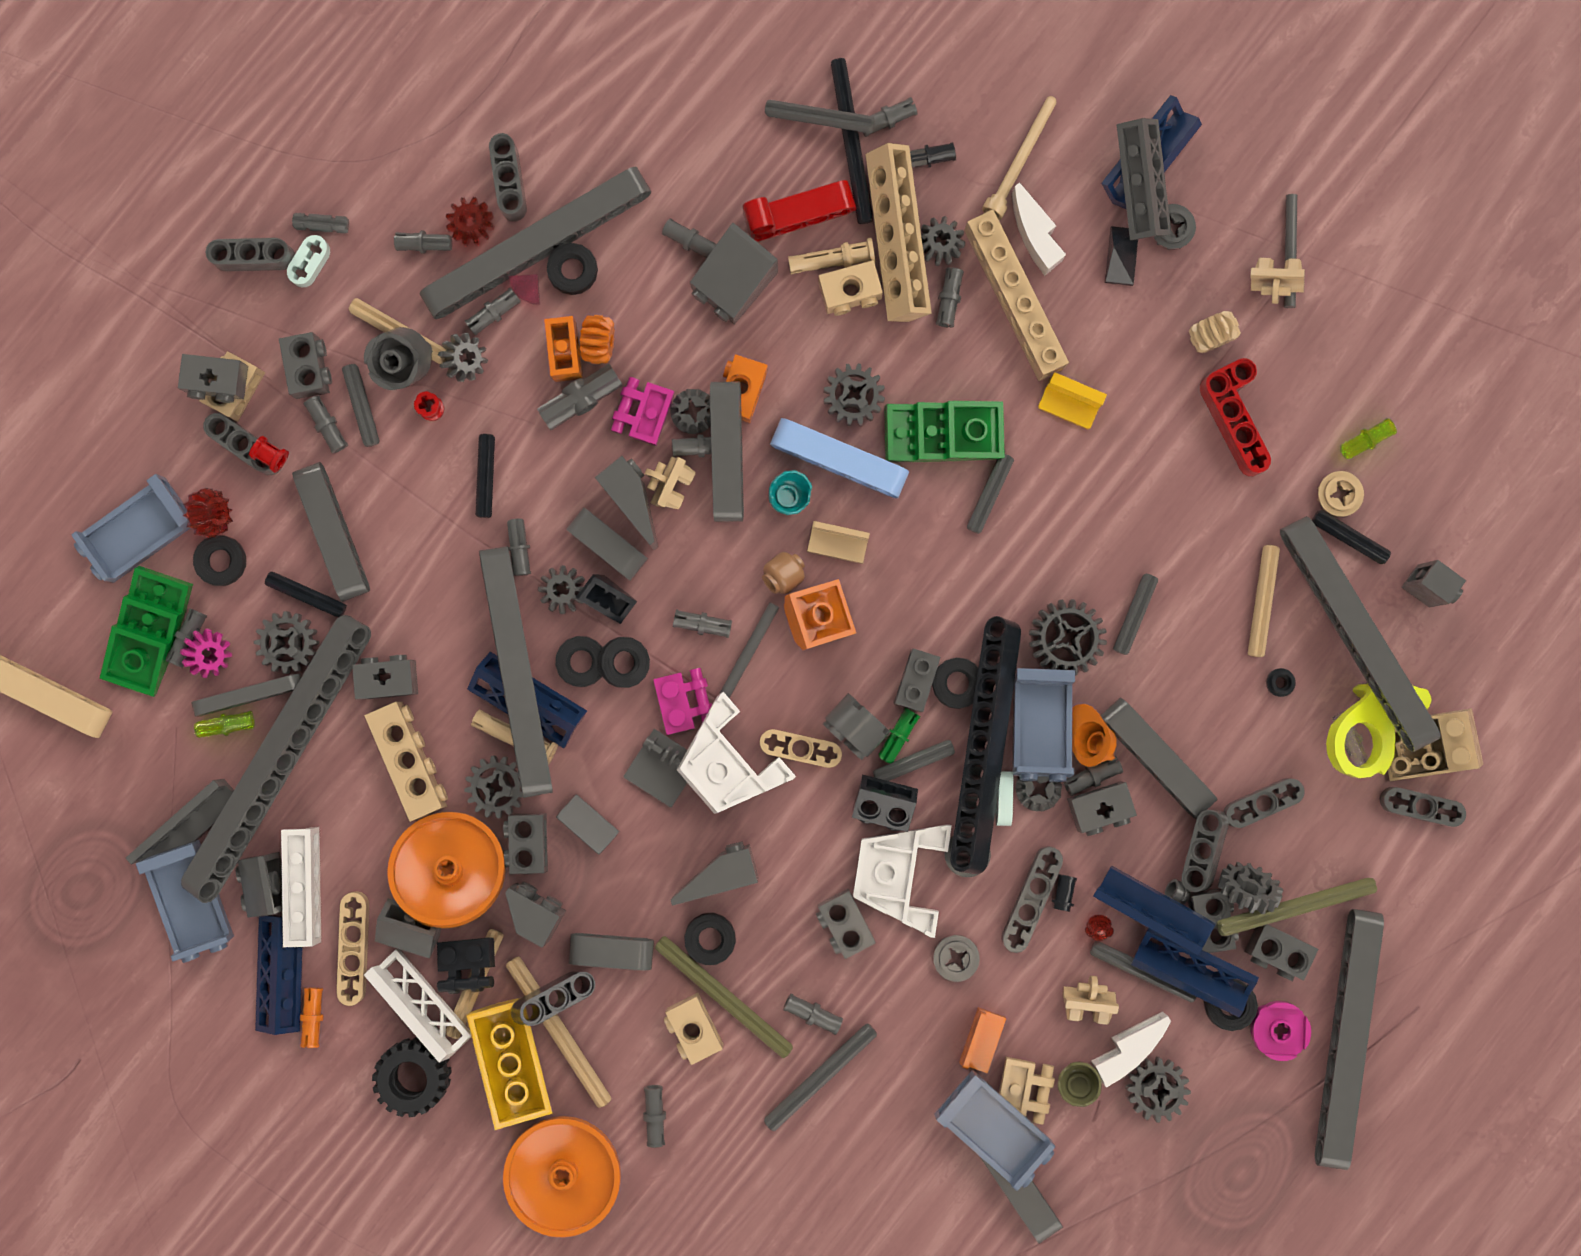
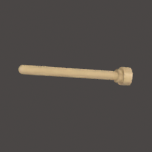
M1049 96L1046 98L997 193L992 194L991 197L986 199L982 207L984 213L994 210L998 220L1003 218L1007 210L1006 198L1056 105L1055 97Z

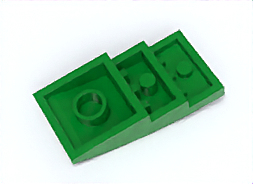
M1003 401L917 402L916 404H886L884 406L885 460L889 462H945L1005 458Z
M142 566L134 568L129 593L123 597L117 624L111 627L99 679L152 697L156 696L169 664L165 659L176 639L174 635L176 631L180 630L193 587L192 583Z

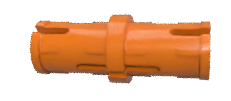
M304 988L303 1014H300V1021H302L300 1047L302 1048L306 1046L307 1048H318L320 1045V1021H323L324 1015L321 1014L323 988Z

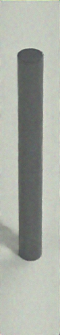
M1297 194L1286 195L1285 261L1297 259ZM1291 292V296H1284V308H1295L1296 292Z
M769 602L722 687L720 693L724 692L728 698L731 697L779 610L778 606Z

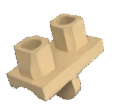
M1259 258L1256 267L1251 268V291H1261V295H1272V304H1278L1279 296H1291V292H1304L1305 269H1302L1301 260L1288 259L1285 261V269L1274 268V260L1271 258Z
M671 457L667 467L665 464L658 462L655 471L646 469L644 474L651 478L647 488L655 491L650 502L657 507L680 508L684 496L673 491L676 481L690 485L696 473L685 465L686 460L679 457Z
M1090 976L1088 984L1078 983L1077 988L1063 987L1062 995L1068 1020H1082L1083 1012L1086 1010L1093 1011L1092 1017L1094 1022L1108 1025L1112 1014H1118L1119 1005L1116 1003L1115 992H1109L1108 987L1105 985H1098L1097 976Z

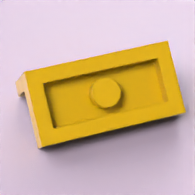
M1054 372L1049 379L1038 408L1088 430L1091 428L1107 394Z

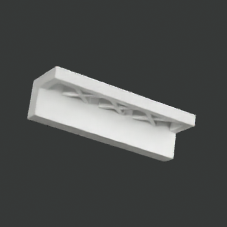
M319 827L281 830L283 947H310L321 942Z
M396 949L380 965L371 967L364 974L438 1062L449 1059L472 1037L466 1025L400 949ZM396 959L403 966V978H394L387 970ZM409 983H418L422 988L421 1000L412 999L409 996ZM427 1004H436L441 1010L440 1021H431L428 1018ZM446 1026H455L463 1035L453 1045L445 1037Z

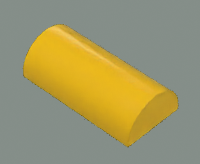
M518 999L485 1006L466 1015L495 1130L552 1114L531 1026L519 1025L511 1017V1007ZM525 1006L523 1010V1015L525 1019L528 1020L529 1017Z

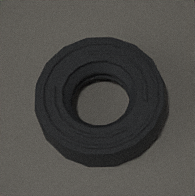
M576 243L562 244L554 249L548 258L546 267L548 278L553 286L560 292L570 295L581 294L590 289L596 281L598 273L597 261L592 252L583 245ZM568 259H577L583 265V272L576 279H567L562 274V265Z
M213 535L204 539L196 547L193 554V566L196 574L204 582L213 586H227L236 582L243 575L247 556L243 547L235 539L225 535ZM217 550H224L230 556L228 568L221 572L213 570L210 565L211 554Z
M576 636L566 640L556 654L555 666L559 676L566 683L575 687H587L595 684L602 678L598 668V656L603 647L596 640L587 636ZM580 650L588 652L592 658L590 669L583 673L574 671L570 664L572 655Z
M618 637L610 640L603 646L598 656V668L601 676L607 683L618 688H630L638 685L649 671L650 658L647 649L641 642L631 637ZM622 651L630 653L634 659L632 670L625 674L618 672L614 666L616 655Z
M956 657L944 661L937 667L932 687L934 695L942 704L956 709L969 707L973 704L978 674L976 664L968 659ZM954 672H961L968 678L969 686L963 694H954L947 687V679Z
M704 913L694 918L687 926L684 935L685 948L689 956L696 962L704 965H717L725 961L732 954L736 943L735 930L724 916L716 913ZM706 928L716 929L721 935V943L714 950L704 949L699 943V935Z
M1233 979L1234 982L1239 983L1245 987L1247 986V984H1245L1241 980ZM1253 990L1240 1017L1225 1015L1221 1008L1204 1001L1205 1011L1210 1021L1219 1028L1228 1031L1242 1030L1250 1025L1256 1016L1258 1008L1256 995Z

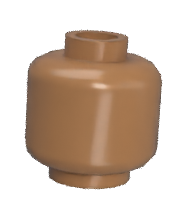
M781 552L764 565L762 580L773 593L787 594L804 581L805 574L803 568L805 564L798 555Z

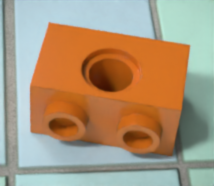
M566 316L544 319L550 376L554 382L583 378L577 323L574 317Z
M735 354L733 362L727 361L723 377L727 378L726 382H744L747 384L748 390L741 394L742 421L751 423L768 372V365Z

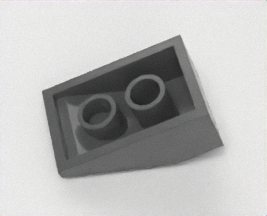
M621 456L598 474L595 479L653 550H655L659 546L646 488L641 480L645 475L632 458L626 461Z
M743 841L726 845V851L721 852L673 895L671 899L672 906L758 883L759 877L750 844L744 846Z

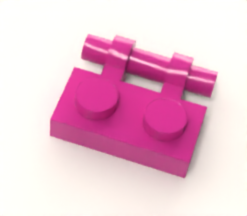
M629 377L626 387H623L620 393L622 399L618 411H614L612 416L614 422L611 431L622 434L624 425L632 426L629 433L630 438L657 446L675 392L647 382L643 393L637 391L640 380ZM633 400L640 402L636 416L629 415Z
M701 668L689 670L692 682L684 683L682 673L653 679L667 735L695 728L693 717L701 715L703 723L712 703L709 704L705 688L708 687L706 678L703 679ZM694 690L698 707L690 708L687 692Z

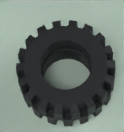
M417 1037L413 1040L407 1038L400 1043L397 1042L381 1056V1059L374 1067L376 1072L372 1074V1081H376V1085L372 1088L374 1094L378 1092L380 1094V1097L377 1099L380 1105L385 1102L388 1105L385 1110L390 1113L396 1110V1116L403 1117L405 1114H408L409 1117H415L418 1113L421 1115L427 1113L443 1098L447 1092L446 1089L450 1086L451 1079H449V1075L452 1073L451 1067H447L449 1059L438 1062ZM413 1062L423 1068L427 1076V1085L423 1091L412 1092L401 1085L398 1079V1068L401 1063Z

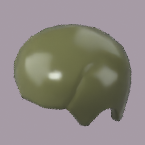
M1073 1062L1061 1071L1058 1077V1090L1062 1099L1070 1105L1086 1107L1094 1103L1100 1096L1102 1079L1098 1071L1089 1063Z

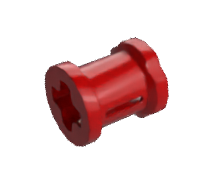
M429 391L419 393L414 401L416 412L428 421H436L444 414V403ZM428 401L433 403L430 412L425 409Z
M260 436L251 447L249 456L253 460L258 459L270 466V470L276 473L287 461L289 451L285 449L280 450L269 443L265 436Z

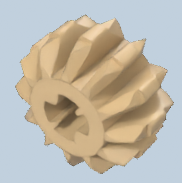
M1223 311L1194 324L1189 330L1190 340L1197 352L1206 353L1235 340L1241 332L1237 319L1229 311Z

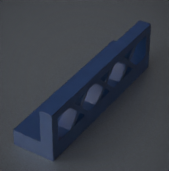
M1172 95L1168 97L1152 118L1158 119L1164 173L1202 125L1199 117L1184 112L1178 98ZM1172 110L1174 114L1167 121V116ZM1120 159L1101 184L1111 202L1126 209ZM1121 176L1119 184L1114 188L1113 184Z
M490 651L476 667L467 690L508 714L506 701L503 696L504 690L498 657ZM532 677L543 736L564 749L575 729L585 717L587 710ZM479 679L487 682L491 690L478 685ZM552 725H557L566 731L564 737L555 732Z
M1114 866L1110 867L1102 884L1093 895L1098 900L1198 956L1216 925L1215 922Z
M259 916L255 1031L272 1035L300 1032L302 947H283V916ZM269 922H272L271 935L269 933ZM268 954L271 956L270 964L268 962ZM267 983L270 985V993L267 991ZM267 1012L269 1015V1025H266Z
M1150 928L1147 929L1131 963L1132 966L1237 1017H1240L1243 1013L1248 997L1259 977L1203 950L1198 956ZM1152 937L1156 940H1159L1163 942L1164 945H1158L1150 941V938ZM1179 952L1190 955L1191 958H1185ZM1210 965L1216 968L1218 971H1212L1208 969L1206 966ZM1233 979H1239L1247 983V986L1236 983Z

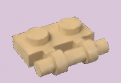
M1005 1057L999 1094L1025 1117L1027 1110L1033 1111L1032 1122L1044 1124L1045 1114L1049 1113L1050 1108L1048 1103L1050 1088H1053L1055 1078L1052 1077L1054 1066L1043 1064L1041 1074L1037 1075L1034 1074V1062ZM1032 1084L1039 1086L1036 1100H1029Z

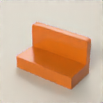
M979 1007L977 1008L959 1060L962 1068L968 1070L970 1067L988 1074L1006 1021L1005 1016Z

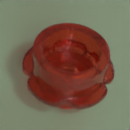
M1094 915L1089 918L1085 933L1095 941H1104L1107 937L1113 935L1114 929L1111 927L1112 922L1108 917Z

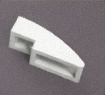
M1018 183L1012 192L1013 210L1017 226L1025 247L1045 276L1063 261L1066 254L1050 236L1056 227L1054 222L1025 188Z
M1164 1012L1111 1037L1116 1048L1091 1061L1106 1087L1126 1076L1152 1052L1171 1023V1020Z

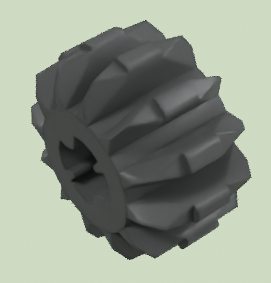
M946 216L942 217L940 224L933 217L930 220V226L923 224L921 227L923 232L921 234L923 253L928 252L924 260L928 262L934 257L936 258V266L940 265L941 259H944L945 263L950 265L952 257L959 258L961 256L959 249L965 246V241L960 239L964 235V231H954L958 223L953 221L950 225H947ZM937 237H940L941 240H946L945 246H942L940 242L935 243Z
M462 333L460 337L457 334H453L450 336V341H443L442 346L446 351H441L437 355L445 358V362H442L439 367H449L447 377L452 378L456 375L458 382H464L466 378L469 381H473L476 379L475 373L482 374L484 372L480 364L487 363L488 359L481 357V353H484L487 348L477 347L479 338L474 337L470 340L469 333ZM462 353H465L467 358L463 360L464 362H461L459 356L463 355Z
M561 565L559 575L554 568H550L549 573L552 578L541 577V580L547 583V587H538V591L547 593V595L543 596L540 601L543 604L551 601L548 610L552 612L558 605L560 614L566 613V605H568L572 612H575L577 610L573 603L575 600L580 604H584L576 596L583 588L578 587V585L582 584L585 578L580 576L574 579L577 574L575 568H572L567 574L566 566ZM568 583L569 586L566 588L569 589V593L567 595L561 594L558 597L557 594L560 592L556 590L557 586H564Z

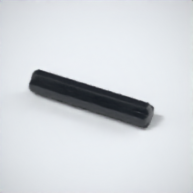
M480 434L478 439L475 515L479 518H490L492 516L495 437L492 434Z
M1319 510L1314 515L1312 521L1315 526L1375 562L1385 564L1390 558V550L1325 511Z
M271 571L265 579L266 586L335 617L343 616L346 611L347 605L278 573Z

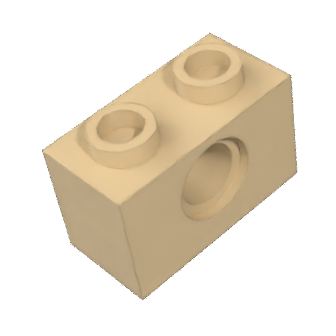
M874 260L818 276V284L827 314L843 315L850 312L852 307L859 305L862 308L872 307L878 304V300L882 299L883 291ZM852 284L858 288L859 292L854 296H849L845 294L843 288L846 285Z
M699 993L667 1008L665 1012L667 1017L664 1018V1022L671 1034L676 1033L680 1041L676 1045L683 1060L688 1058L690 1064L693 1065L723 1049L724 1044ZM688 1023H694L700 1028V1033L697 1036H689L685 1033L684 1026Z

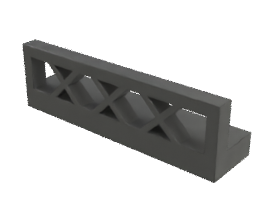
M1140 118L1116 124L1130 240L1172 235L1158 119Z
M225 779L213 780L126 857L128 862L135 864L147 857L200 839L212 828L234 789Z

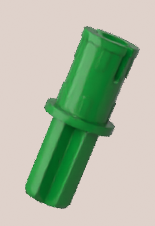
M907 708L903 709L904 711L893 730L889 729L891 733L878 754V757L887 763H893L905 741L909 742L907 738L921 717Z

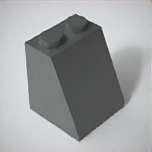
M732 223L690 281L691 289L693 290L691 294L702 304L708 302L715 308L713 312L722 321L727 322L730 320L733 324H736L778 274V259L736 224Z

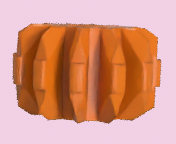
M587 315L582 322V330H580V355L584 361L593 364L608 363L614 349V323L612 319L603 317V315Z

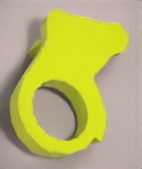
M1358 684L1353 688V692L1361 699L1342 713L1331 725L1326 741L1327 755L1332 766L1347 776L1366 778L1372 777L1376 773L1385 775L1395 755V728L1369 684ZM1413 686L1424 706L1428 709L1432 701L1429 691ZM1357 723H1362L1370 731L1373 748L1368 760L1361 766L1356 767L1348 760L1345 754L1344 742L1346 734L1351 727Z

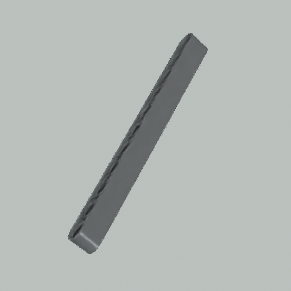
M340 616L334 622L181 879L182 888L202 903L211 902L220 893L352 671V665L356 664L371 638L370 628L351 616Z

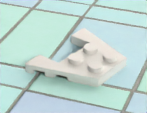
M724 692L716 697L677 768L680 775L714 814L793 780L796 777L780 757L773 760L759 775H756L720 733V729L740 712Z
M941 825L863 838L853 897L923 932L925 935L935 938L939 911L909 906L918 848L948 852L952 826Z

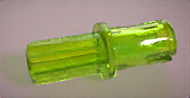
M1386 418L1368 430L1364 428L1358 436L1341 444L1340 452L1346 459H1351L1367 449L1373 450L1376 448V444L1397 434L1396 426L1392 420Z
M252 711L227 716L224 713L220 715V718L198 721L194 724L195 735L198 738L217 734L229 736L232 732L255 728Z

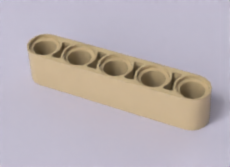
M0 655L1 693L86 735L100 738L113 713L110 709Z

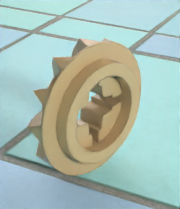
M1337 471L1327 475L1317 488V500L1321 503L1323 510L1333 516L1345 517L1353 514L1359 509L1364 499V490L1359 479L1345 471ZM1337 487L1341 491L1351 492L1342 498L1343 502H1340L1339 498H1330V495L1337 491Z

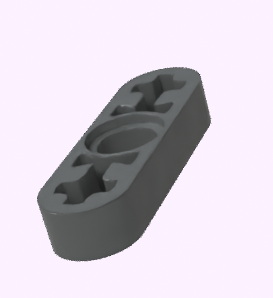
M1285 778L1230 802L1226 805L1223 812L1228 817L1230 826L1243 828L1299 803L1305 794L1304 786L1296 779ZM1287 784L1290 787H1296V791L1293 792V798L1290 796L1277 798L1272 792L1274 789L1276 794L1285 792ZM1261 795H1267L1271 800V806L1267 811H1260L1257 808L1256 801ZM1250 806L1251 810L1255 813L1253 817L1251 812L1242 814V821L1240 822L1231 818V815L1235 813V807L1238 810H1245Z
M1388 787L1380 795L1382 808L1390 813L1451 827L1461 825L1466 819V809L1457 801L1398 787ZM1397 792V798L1409 800L1408 806L1395 804L1393 808V803L1389 802V797L1395 796ZM1424 798L1429 802L1430 809L1427 814L1420 815L1416 810V803ZM1438 808L1447 810L1452 808L1454 812H1457L1456 818L1451 817L1449 821L1448 815L1437 813Z

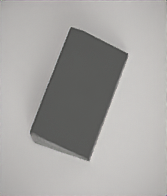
M577 794L556 816L559 821L599 855L620 832Z

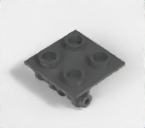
M653 729L623 777L672 808L687 784L686 780L677 771L687 749L656 729Z

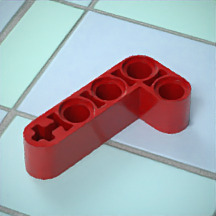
M847 180L837 181L769 203L766 197H759L744 203L742 206L749 235L756 242L845 216L857 209Z
M1242 358L1207 376L1200 384V393L1239 469L1246 476L1253 477L1269 468L1271 456L1237 390L1253 381L1257 375V368L1254 362L1250 359ZM1236 367L1244 369L1246 372L1245 380H1241L1236 376ZM1211 380H1216L1220 383L1221 392H1214L1210 388ZM1224 405H1229L1233 408V418L1225 416L1223 413ZM1237 430L1245 432L1247 435L1246 443H1241L1237 440ZM1250 446L1253 447L1251 451L1244 453L1243 450L1249 448ZM1257 458L1259 463L1252 466L1250 461Z

